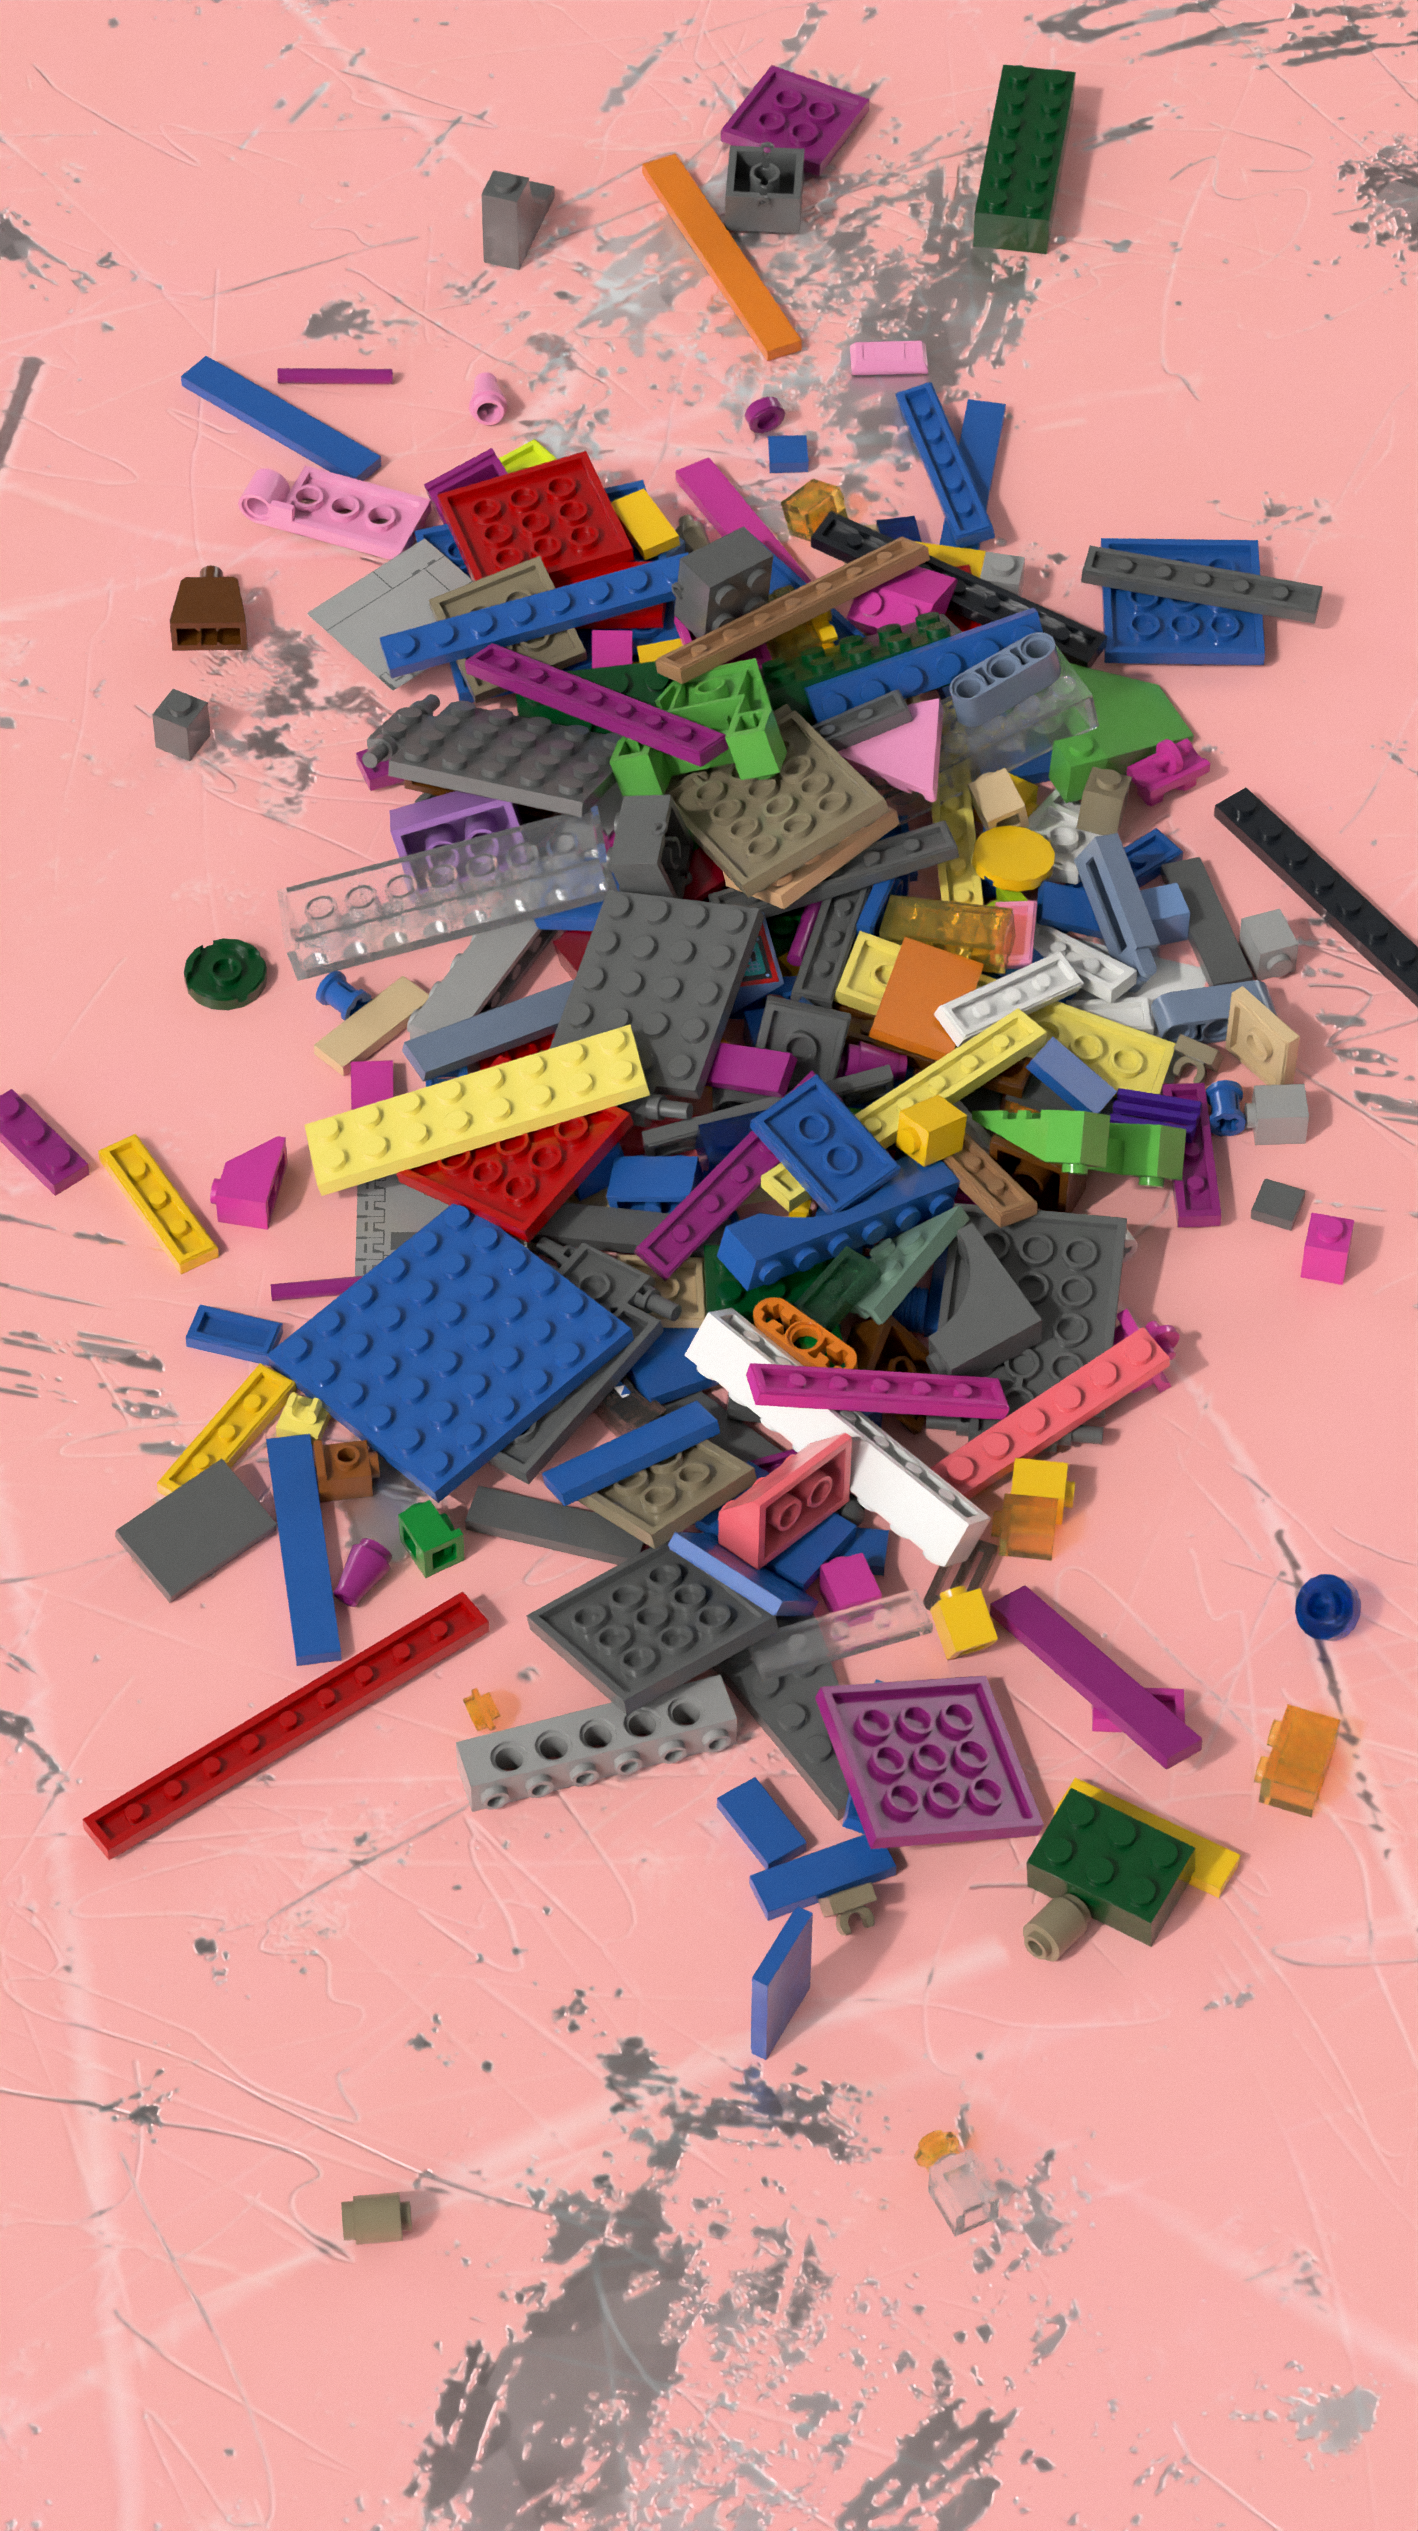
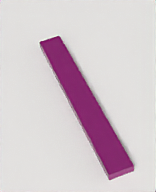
M494 643L465 661L466 673L699 767H703L729 749L725 734Z

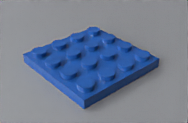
M1101 538L1100 547L1260 575L1258 540ZM1102 586L1103 634L1107 635L1104 663L1264 665L1265 646L1262 614Z

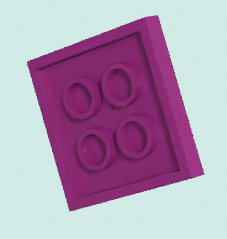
M771 65L721 129V142L732 146L760 147L762 143L770 142L775 148L805 149L804 171L820 176L868 113L870 99ZM769 147L764 148V152L769 153L771 151Z

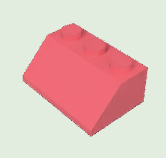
M847 1433L810 1443L797 1454L787 1457L782 1465L769 1475L759 1478L750 1489L738 1498L728 1501L719 1511L718 1544L756 1570H759L848 1503L850 1496L852 1437Z

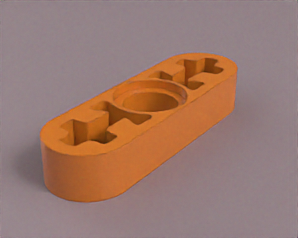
M771 1297L760 1301L753 1310L754 1326L803 1366L830 1368V1361L836 1365L833 1368H842L839 1365L845 1363L846 1367L842 1369H858L857 1355L853 1348L786 1300ZM768 1317L772 1319L768 1323L766 1322V1319ZM781 1317L782 1324L776 1321V1319ZM803 1336H810L818 1341L815 1346L809 1349H800L794 1346V1342Z

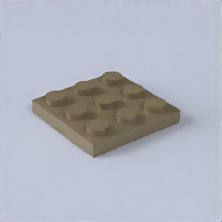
M540 556L431 598L429 599V605L436 621H441L555 589ZM575 628L504 647L560 670L587 660L586 650ZM470 657L456 660L475 703L509 691L467 674L465 661Z
M706 1439L697 1445L578 1500V1502L656 1549L668 1542L675 1532H682L724 1503L737 1497L741 1492L752 1486L757 1481L754 1467Z

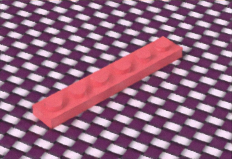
M1142 1327L930 1467V1469L969 1500L1014 1469L1015 1458H1032L1169 1367L1170 1357L1145 1328Z

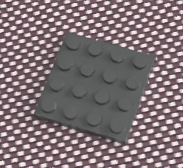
M670 1540L656 1549L650 1547L526 1615L529 1629L626 1715L645 1706L672 1689L681 1686L688 1680L720 1664L722 1661L778 1630L775 1616L670 1550L668 1546Z

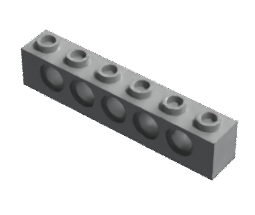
M720 1674L682 1684L628 1715L611 1702L456 1742L457 1769L471 1811L494 1810L517 1800L529 1797L541 1798L552 1791L572 1786H587L596 1780L618 1774L630 1775L641 1768L661 1763H676L684 1757L695 1754L719 1752L730 1745L737 1744V1717ZM681 1723H691L692 1725H681ZM638 1734H646V1735H648V1736L639 1737V1736H636V1735H638ZM601 1745V1746H605V1747H603V1748H593L592 1746ZM549 1757H560L555 1760L548 1759ZM506 1768H514V1769H516V1770H513V1771H505V1770H503V1769H506Z

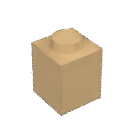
M1006 768L996 772L984 773L974 782L968 784L972 804L986 831L994 827L1008 825L1025 828L1029 826L1025 804Z

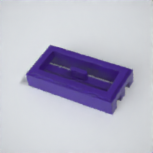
M1119 1088L1117 1101H1114L1113 1114H1110V1123L1153 1124L1186 1129L1185 1142L1192 1143L1202 1113V1102ZM1123 1114H1125V1115H1131V1116H1137V1117H1143V1118H1147V1119H1141V1118L1123 1116ZM1164 1121L1185 1124L1187 1126L1165 1123Z

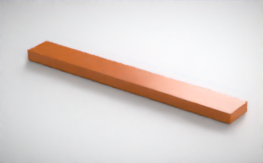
M676 153L643 163V176L765 359L770 361L801 351V338Z

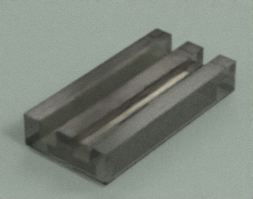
M979 1539L967 1561L962 1562L950 1589L964 1585L979 1551L984 1552L971 1579L967 1592L982 1588L997 1556L998 1545ZM953 1565L947 1567L939 1566L923 1599V1609L930 1611L941 1600L939 1594Z

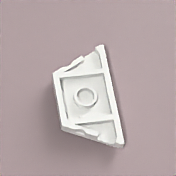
M1057 789L1028 817L1029 826L1026 828L1042 835L1050 842L1055 852L1053 873L1049 879L1046 878L1044 881L1078 884L1081 878L1074 859L1094 837L1103 835L1076 829L1081 803L1078 800L1065 803Z

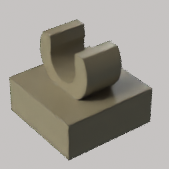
M1180 1034L1174 1046V1051L1181 1058L1175 1062L1173 1074L1181 1078L1186 1067L1195 1066L1197 1067V1074L1194 1077L1193 1083H1204L1207 1078L1206 1068L1217 1073L1224 1057L1219 1050Z
M871 1882L818 1899L824 1917L838 1914L836 1917V1928L842 1936L852 1934L848 1924L849 1916L852 1913H856L861 1917L864 1928L874 1926V1915L868 1907L864 1906L877 1900Z

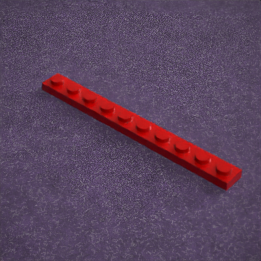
M463 1591L86 1816L82 1819L84 1830L110 1861L488 1633V1619Z

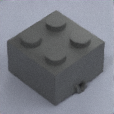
M764 142L760 147L730 146L725 195V227L727 230L800 233L805 149L775 148L770 142ZM769 147L771 151L769 153L764 152V148Z
M743 526L680 558L678 582L673 583L671 586L672 592L676 596L674 615L699 638L767 604L774 555Z
M623 796L620 813H616L614 817L615 839L613 847H610L607 851V867L610 872H613L619 884V891L683 899L685 886L692 882L689 866L694 842L672 796Z

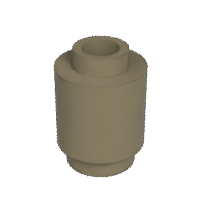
M1064 1894L1062 1897L1053 1898L1023 1927L1025 1947L1037 1959L1051 1962L1057 1961L1086 1933L1087 1924L1091 1921L1089 1909L1083 1901L1072 1894Z
M400 2192L353 2196V2201L341 2202L344 2241L356 2240V2245L403 2241V2231H412L410 2201L401 2202Z

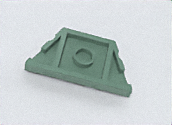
M961 1205L891 1239H884L877 1243L869 1252L871 1257L862 1267L856 1269L848 1276V1284L838 1295V1300L845 1310L853 1314L858 1313L864 1319L871 1316L876 1324H883L955 1238L957 1230L963 1228L970 1218Z

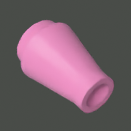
M483 372L477 375L474 380L475 386L469 404V411L479 423L493 425L498 423L505 415L507 401L497 384L495 375Z

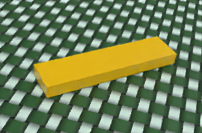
M136 1133L98 1150L99 1161L180 1274H184L219 1257L218 1247Z
M260 1363L157 1482L158 1492L165 1496L169 1495L220 1459H223L231 1469L285 1406L290 1393L297 1392L296 1383Z
M1076 1777L1054 1810L1055 1815L1070 1788H1073L1195 1847V1871L1191 1876L1189 1884L1217 1898L1221 1896L1240 1864V1854Z

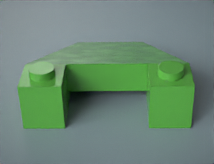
M756 658L719 665L684 684L673 681L655 700L657 708L725 734L729 747L725 752L703 767H699L622 736L617 742L609 761L622 797L664 795L673 775L735 763L740 780L751 778L765 780L780 773L787 750Z
M1059 661L1061 675L1057 681L1006 710L1014 724L1058 714L1072 734V737L1053 742L1049 779L1065 803L1082 799L1092 767L1110 769L1119 774L1127 775L1128 766L1156 753L1157 743L1165 739L1171 740L1174 744L1185 739L1193 742L1194 739L1193 733L1159 685Z
M1004 1110L972 1111V1120L1042 1161L1062 1165V1173L1088 1175V1169L1138 1177L1139 1186L1159 1188L1164 1187L1165 1180L1182 1181L1186 1129L1153 1124L1110 1123V1115L1087 1111L1041 1110V1113H1031L1030 1110H1018V1113H1010Z

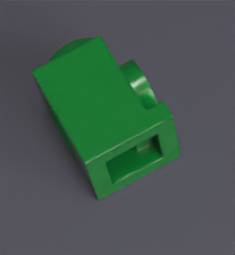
M430 1500L424 1503H415L407 1508L406 1511L398 1514L400 1541L425 1578L465 1560L464 1534L460 1528L455 1530L446 1513L439 1514Z

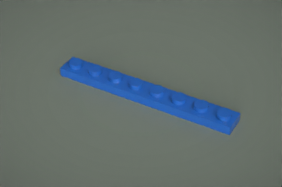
M689 553L678 554L379 637L391 679L471 657L492 643L501 647H507L676 600L671 586L673 583L678 582L680 558Z

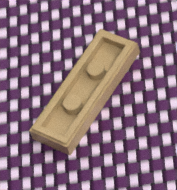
M401 976L315 1043L314 1055L342 1076H345L351 1071V1062L366 1060L407 1027L411 1014L414 1010L422 1008L428 1000L429 994L406 977Z

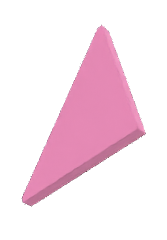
M940 698L907 705L913 721L838 751L858 773L870 778L875 776L881 777L892 787L907 793L915 791L923 794L925 800L929 802L937 801L943 707Z

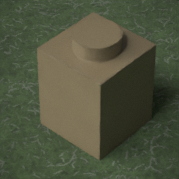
M1092 767L1083 791L1076 829L1099 835L1118 833L1125 815L1132 777L1119 774L1114 770Z

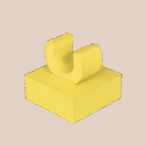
M292 1392L276 1425V1436L287 1437L310 1434L311 1444L313 1445V1441L322 1439L331 1415L322 1407L320 1399H311Z

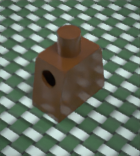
M209 565L200 570L199 577H185L180 581L170 616L172 651L248 650L246 617L237 578L223 577V571L219 567Z

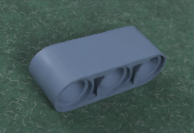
M1043 632L1029 634L956 676L950 684V694L958 722L969 727L984 724L1057 681L1061 675V667L1053 637Z
M1259 980L1169 992L1157 997L1151 1005L1160 1038L1173 1043L1177 1042L1180 1034L1203 1044L1226 1041L1231 993L1241 986L1247 989L1277 1017L1278 1015L1268 986Z

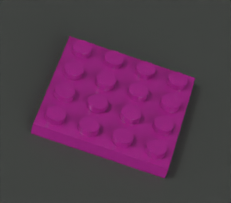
M986 1675L820 1687L815 1699L871 1849L1039 1835L1044 1823Z

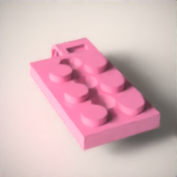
M306 465L291 490L288 482L280 473L267 468L257 470L238 501L242 514L255 523L389 560L412 546L416 539L414 531L421 530L431 513V499ZM304 499L316 500L312 504H303L300 501ZM344 509H350V510H352V512H350V513H348V514H339V513H338V512H341V511L344 510ZM379 519L388 520V522L384 524L373 523L378 521Z

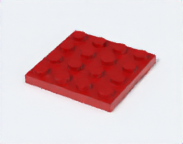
M586 451L437 494L442 514L473 582L540 556L553 584L618 563L634 560L633 548Z
M499 1055L489 1068L512 1060ZM613 1106L396 1173L400 1183L449 1206L453 1203L464 1206L469 1212L499 1226L505 1232L530 1242L634 1123L629 1112Z

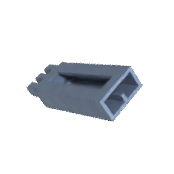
M1119 834L1096 836L1074 859L1110 957L1137 970V983L1128 990L1131 993H1136L1157 971L1151 950L1156 949L1160 942Z

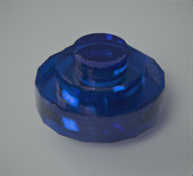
M1320 1574L1310 1578L1301 1587L1296 1598L1295 1614L1298 1625L1305 1634L1317 1640L1335 1642L1345 1638L1355 1629L1360 1618L1361 1601L1359 1593L1350 1581L1341 1576Z

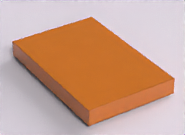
M904 937L869 1037L938 1061L953 1051L956 1044L934 1016V1013L939 1006L974 991L984 964Z

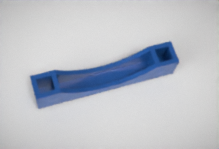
M906 1156L896 1160L901 1167L898 1175L885 1183L868 1200L851 1209L831 1215L807 1218L782 1217L758 1213L727 1225L717 1257L747 1291L762 1285H771L782 1277L798 1271H807L815 1264L830 1258H839L848 1251L863 1245L875 1244L883 1237L899 1231H908L916 1224L932 1219L952 1209L960 1180L942 1160L923 1167L910 1156Z

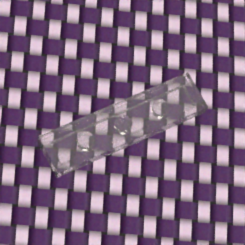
M913 1589L778 1628L776 1632L747 1648L762 1680L767 1681L932 1633L933 1621L917 1589Z

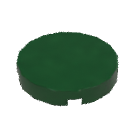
M227 938L213 940V945L205 948L201 945L194 949L186 959L183 972L188 994L198 1004L214 1010L227 1011L245 1007L255 1001L264 991L268 977L265 960H263L260 952L253 945L239 939Z

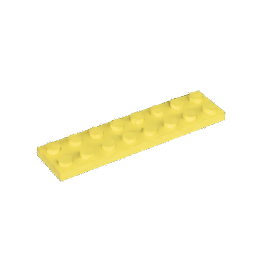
M859 931L837 987L834 1002L876 1015L901 945ZM981 974L976 989L997 979ZM1058 1001L1027 1015L1047 1031L1046 1043L1052 1037L1056 1038L1117 1092L1119 1088L1160 1094L1176 1043ZM1045 1044L1037 1050H1035L1034 1052H1032L1031 1054H1029L1027 1057L1034 1058L1037 1055V1053L1045 1046Z
M626 1025L311 1122L304 1126L316 1183L321 1196L643 1098L649 1096L650 1092L631 1025Z

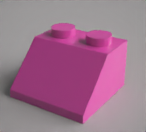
M917 566L855 597L846 618L860 632L873 635L877 633L878 628L884 625L897 623L903 626L916 622L915 618L924 613L938 612L945 615L958 580Z

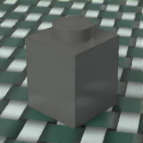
M174 688L152 714L155 748L185 760L191 761L211 736L208 702Z

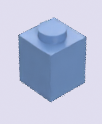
M1178 883L1140 890L1158 936L1159 946L1187 940L1190 911Z

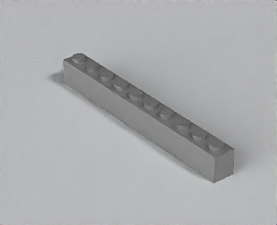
M617 782L582 818L567 815L566 818L562 817L559 819L548 842L545 845L541 844L537 848L533 856L534 868L518 873L510 892L504 899L500 898L496 902L491 917L485 925L477 927L471 938V943L463 954L458 953L451 963L450 971L444 979L437 981L433 985L429 998L422 1008L414 1010L407 1024L410 1040L495 1009L505 1003L558 932V930L539 929L534 920L556 859L607 860L608 850H606V844L614 833V817L616 813H620L623 800Z

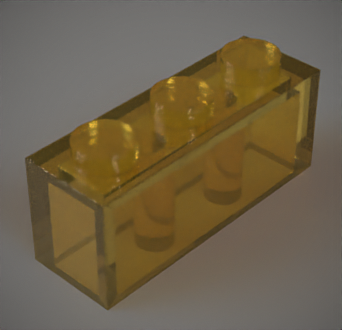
M890 895L879 931L880 938L902 945L904 937H908L983 963L982 971L1003 974L1006 972L1016 938L1013 908Z

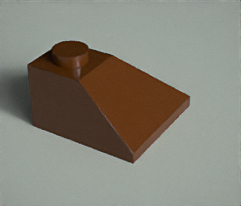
M892 1315L880 1325L876 1324L873 1319L852 1326L846 1344L853 1348L857 1355L858 1370L932 1374L926 1362L929 1349ZM891 1413L914 1435L921 1433L927 1416Z

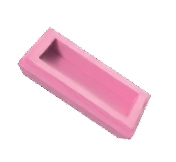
M923 341L855 342L850 346L852 375L928 374L926 344Z
M1037 901L996 902L990 956L991 967L995 969H1022L1032 964Z

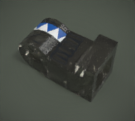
M624 1376L593 1413L618 1438L667 1415V1409L656 1400L649 1402L635 1390L631 1382Z

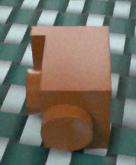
M322 1440L313 1441L320 1503L373 1496L372 1479L380 1478L377 1451L368 1452L367 1440L322 1445Z

